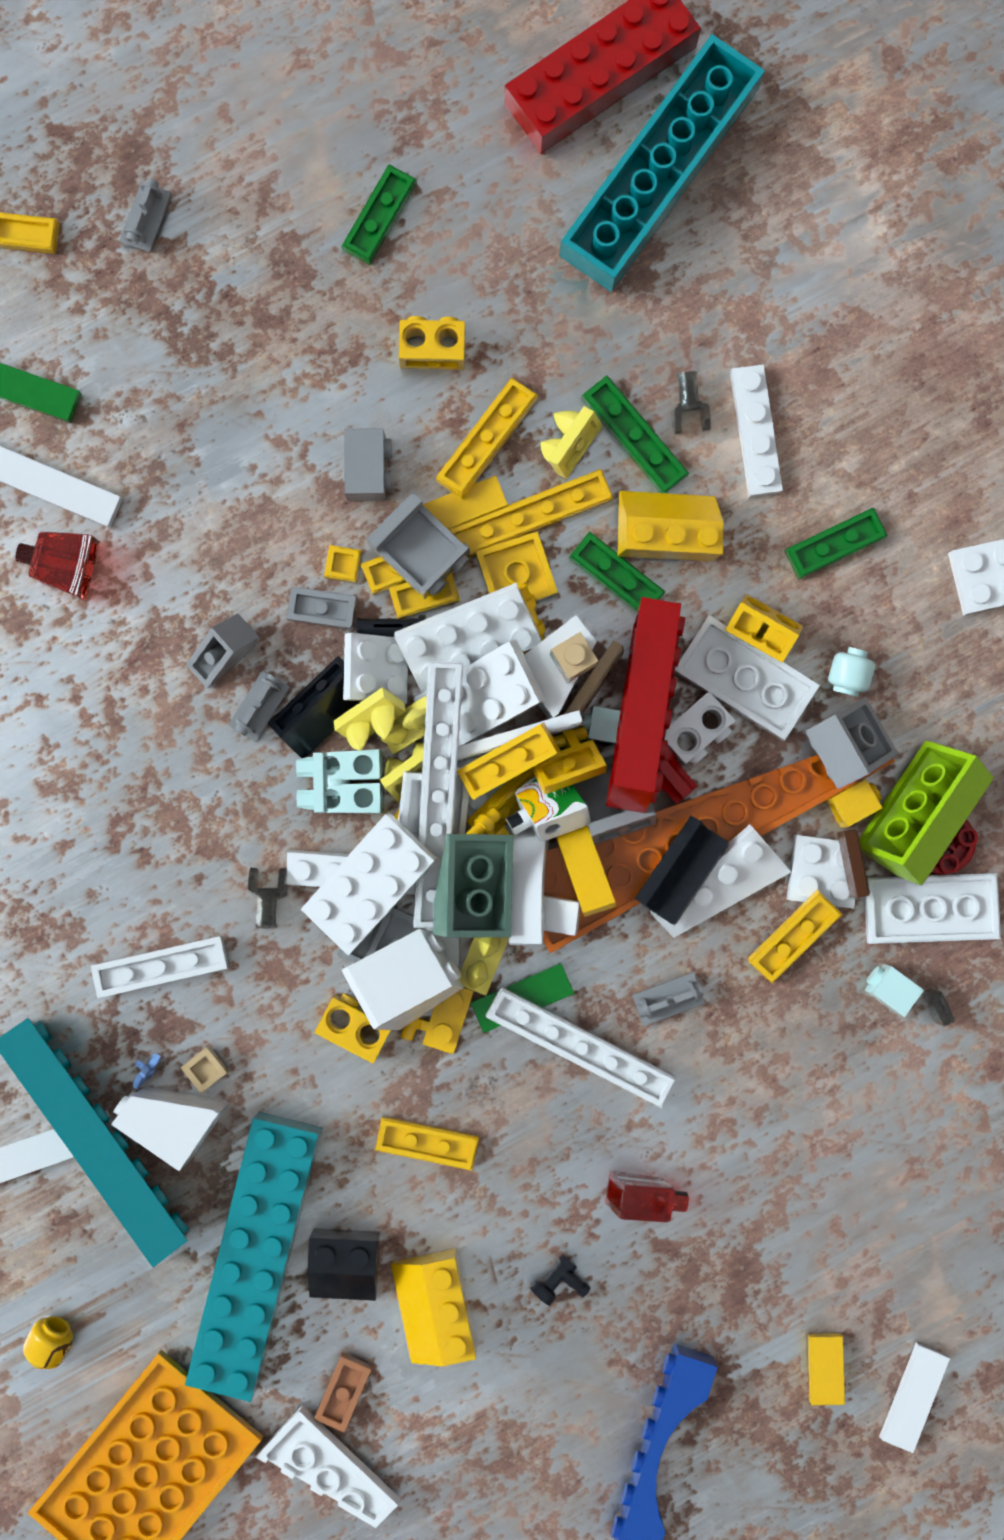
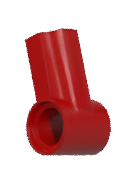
M668 746L665 761H662L660 772L663 773L661 789L676 805L698 786L676 761L675 753Z

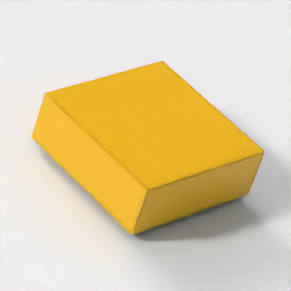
M329 545L324 578L357 584L362 550Z

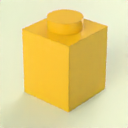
M866 779L825 800L841 828L850 827L882 809L879 802L882 799L879 790L872 782L868 783Z

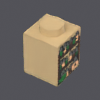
M581 631L550 651V656L566 683L594 668L598 663V659Z

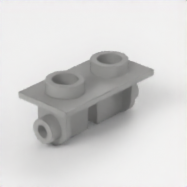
M147 178L146 182L140 183L120 238V243L151 252L172 194L169 191L158 188L159 183L156 180Z
M262 670L228 726L257 742L291 687Z
M694 972L632 995L643 1026L705 1004L702 988L697 983Z

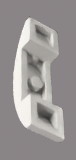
M531 827L517 835H513L511 937H508L509 945L543 946L545 922L543 897L546 850H549V840L540 841Z

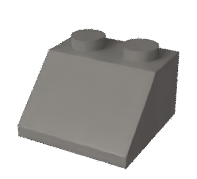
M867 697L860 699L805 731L809 737L811 747L818 753L826 767L828 777L833 780L837 789L870 774L898 755L896 748Z

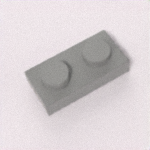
M291 587L286 619L293 622L352 630L357 597Z

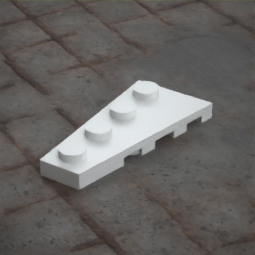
M749 824L729 842L728 848L676 925H672L654 912H650L669 934L675 938L786 876L791 871Z
M303 1405L267 1441L256 1455V1458L264 1463L268 1460L282 1468L280 1472L291 1479L295 1476L311 1485L310 1490L320 1496L326 1494L338 1501L339 1507L375 1528L398 1506L400 1497L321 1422L314 1420V1416Z

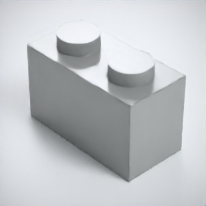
M384 428L344 429L345 496L348 501L386 500V491H392V471H386V459L392 458L391 439H386Z

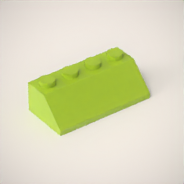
M926 740L881 805L882 809L877 811L860 836L859 841L862 853L895 875L922 886L994 777L977 756Z

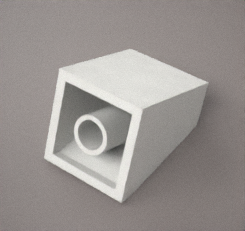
M576 615L524 655L546 699L538 704V707L548 719L559 716L578 679L577 677L566 683L550 656L551 649L580 631L592 651L597 642L594 638L597 633L586 619L580 621Z
M418 929L342 970L374 1030H401L464 988L459 980L461 973L453 961H449L443 952L445 945L440 936L434 935L429 930Z
M146 1086L138 1092L133 1090L129 1096L125 1095L113 1111L118 1116L111 1125L180 1171L195 1156L230 1103L225 1099Z

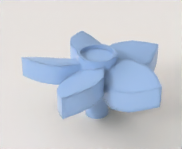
M155 1053L147 1065L140 1060L135 1063V1066L142 1070L134 1079L133 1087L138 1090L153 1075L156 1070L155 1067L161 1061L160 1055Z

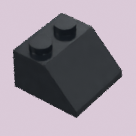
M314 1228L309 1237L307 1275L309 1297L376 1301L380 1232Z

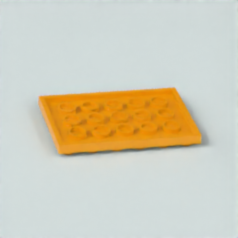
M160 1350L27 1514L58 1540H181L261 1442L263 1435L212 1392L185 1386L188 1372L164 1351Z

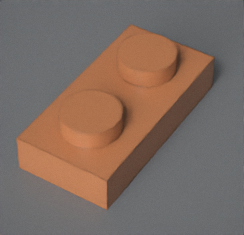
M342 1352L316 1411L314 1420L345 1433L373 1365Z

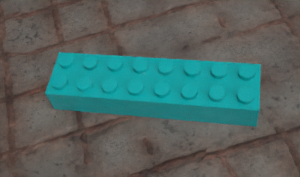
M711 34L563 237L560 243L559 256L612 293L757 93L765 70Z
M29 1018L25 1019L0 1037L1 1056L150 1265L155 1267L188 1241L184 1234L189 1230L188 1226L177 1211L171 1215L166 1209L165 1205L169 1203L168 1198L157 1184L151 1188L145 1179L149 1172L140 1159L137 1157L132 1161L125 1150L130 1145L120 1131L117 1130L112 1134L105 1124L110 1120V1117L100 1103L93 1106L86 1095L91 1093L90 1089L79 1075L73 1078L68 1072L67 1068L72 1064L59 1047L53 1051L48 1044L52 1036L42 1022L38 1020L33 1023Z
M260 1111L253 1117L185 1386L248 1402L252 1401L258 1387L323 1127Z

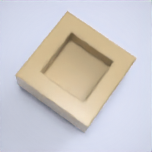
M210 1046L204 1048L181 1067L200 1094L229 1072Z

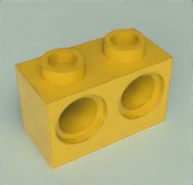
M410 316L407 320H400V368L465 370V321H459L455 317H442L440 321L427 320L422 316ZM415 336L422 337L425 340L418 347L409 345L408 341ZM446 337H452L457 340L453 347H444L440 344L442 339Z
M746 593L725 630L783 663L799 637L803 625Z
M343 993L341 997L337 994L332 997L314 1033L374 1064L391 1030H379L380 1036L377 1041L369 1042L365 1040L362 1035V1029L364 1026L371 1024L362 1007L359 1006L357 998ZM338 1009L345 1010L350 1016L349 1025L344 1027L336 1025L333 1021L334 1011Z

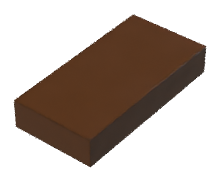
M856 829L839 831L837 835L849 895L855 898L869 896L870 891L858 831Z

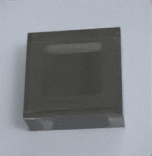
M929 989L921 994L936 1024L945 1027L955 1022V1018L941 991Z

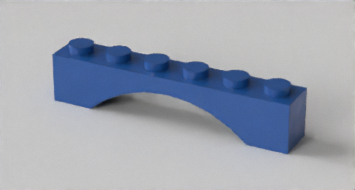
M675 1344L672 1354L667 1353L662 1372L666 1375L662 1386L657 1385L653 1395L652 1406H655L652 1419L647 1418L643 1426L642 1438L645 1441L642 1450L635 1452L632 1461L631 1471L634 1472L631 1484L626 1483L622 1492L621 1504L624 1507L621 1516H615L612 1524L611 1537L614 1540L664 1539L666 1532L656 1498V1480L660 1458L669 1437L678 1424L693 1409L708 1400L718 1368L713 1356Z

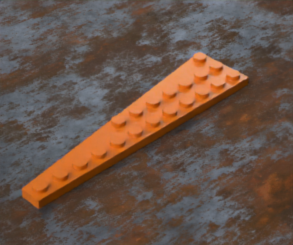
M815 755L655 812V825L595 845L616 902V907L584 917L580 909L577 935L544 931V944L549 953H552L640 904L635 899L691 815L700 820L709 830L728 842L749 824L762 836L894 763V759L892 758L870 774L837 789L833 780L828 777L826 767L819 755ZM560 847L547 850L544 895L578 900Z

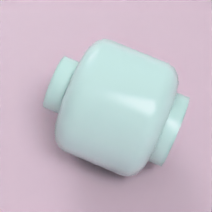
M849 647L847 653L839 652L835 654L828 676V681L834 685V691L858 697L860 692L864 693L869 690L876 665L872 660L867 659V651Z

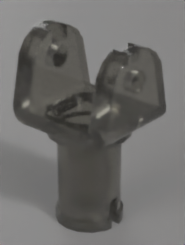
M697 371L677 373L680 403L671 411L674 435L682 433L681 412L699 410L702 430L710 431V406L699 401Z
M250 867L248 890L257 899L256 928H277V900L285 897L288 893V884H286L287 868L279 869L278 888H258V869Z

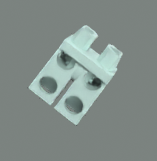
M382 750L313 753V757L296 760L297 777H313L314 790H297L298 808L314 810V813L384 814L383 784H350V781H380L383 778Z

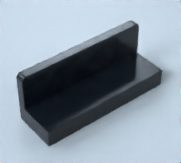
M337 656L268 723L275 733L301 758H306L335 730V719L361 702L343 700L344 661Z
M691 815L635 899L670 924L676 925L728 848L729 842L709 830L700 820Z

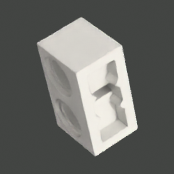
M709 691L670 725L669 729L666 730L664 740L668 741V746L675 753L676 760L682 766L688 762L694 766L708 754L704 749L713 740L719 744L733 732L729 726L735 720ZM711 712L716 715L718 725L715 729H708L703 725L702 716L704 713ZM686 733L693 738L694 745L690 751H684L678 746L677 738L680 734Z

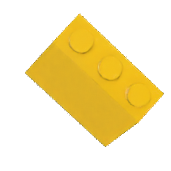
M620 491L617 556L714 561L723 555L724 526L716 497Z
M456 1248L391 1262L411 1363L443 1367L475 1360L477 1346Z

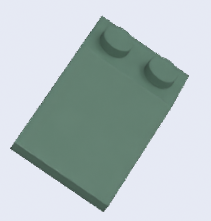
M447 834L434 898V935L446 938L511 937L513 835Z

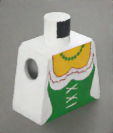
M533 777L515 792L520 810L505 818L514 835L531 827L540 841H547L591 823L588 807L573 785L544 794L536 777Z

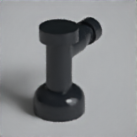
M565 1254L558 1258L560 1263L545 1281L537 1280L530 1287L531 1291L548 1306H551L555 1301L556 1294L554 1290L562 1281L576 1290L581 1297H585L591 1288L574 1273L578 1267Z

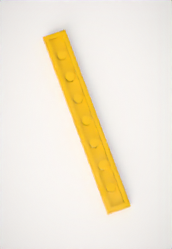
M599 469L448 530L460 542L466 543L470 547V554L467 556L470 558L475 556L478 550L533 533L613 501V496L602 469ZM380 556L361 563L373 596L389 590V587L406 583Z

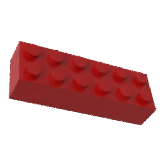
M628 0L505 84L504 104L540 154H542L697 47L701 27L681 0Z
M641 597L633 624L606 807L646 813L649 804H655L657 794L661 791L663 773L660 772L662 761H665L668 741L664 739L672 718V709H669L671 698L675 694L677 678H674L675 667H678L681 647H678L685 626V617L680 616L681 603Z

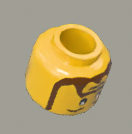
M58 1316L41 1318L36 1321L23 1345V1353L28 1362L37 1369L49 1370L61 1365L74 1341L70 1325L66 1320Z

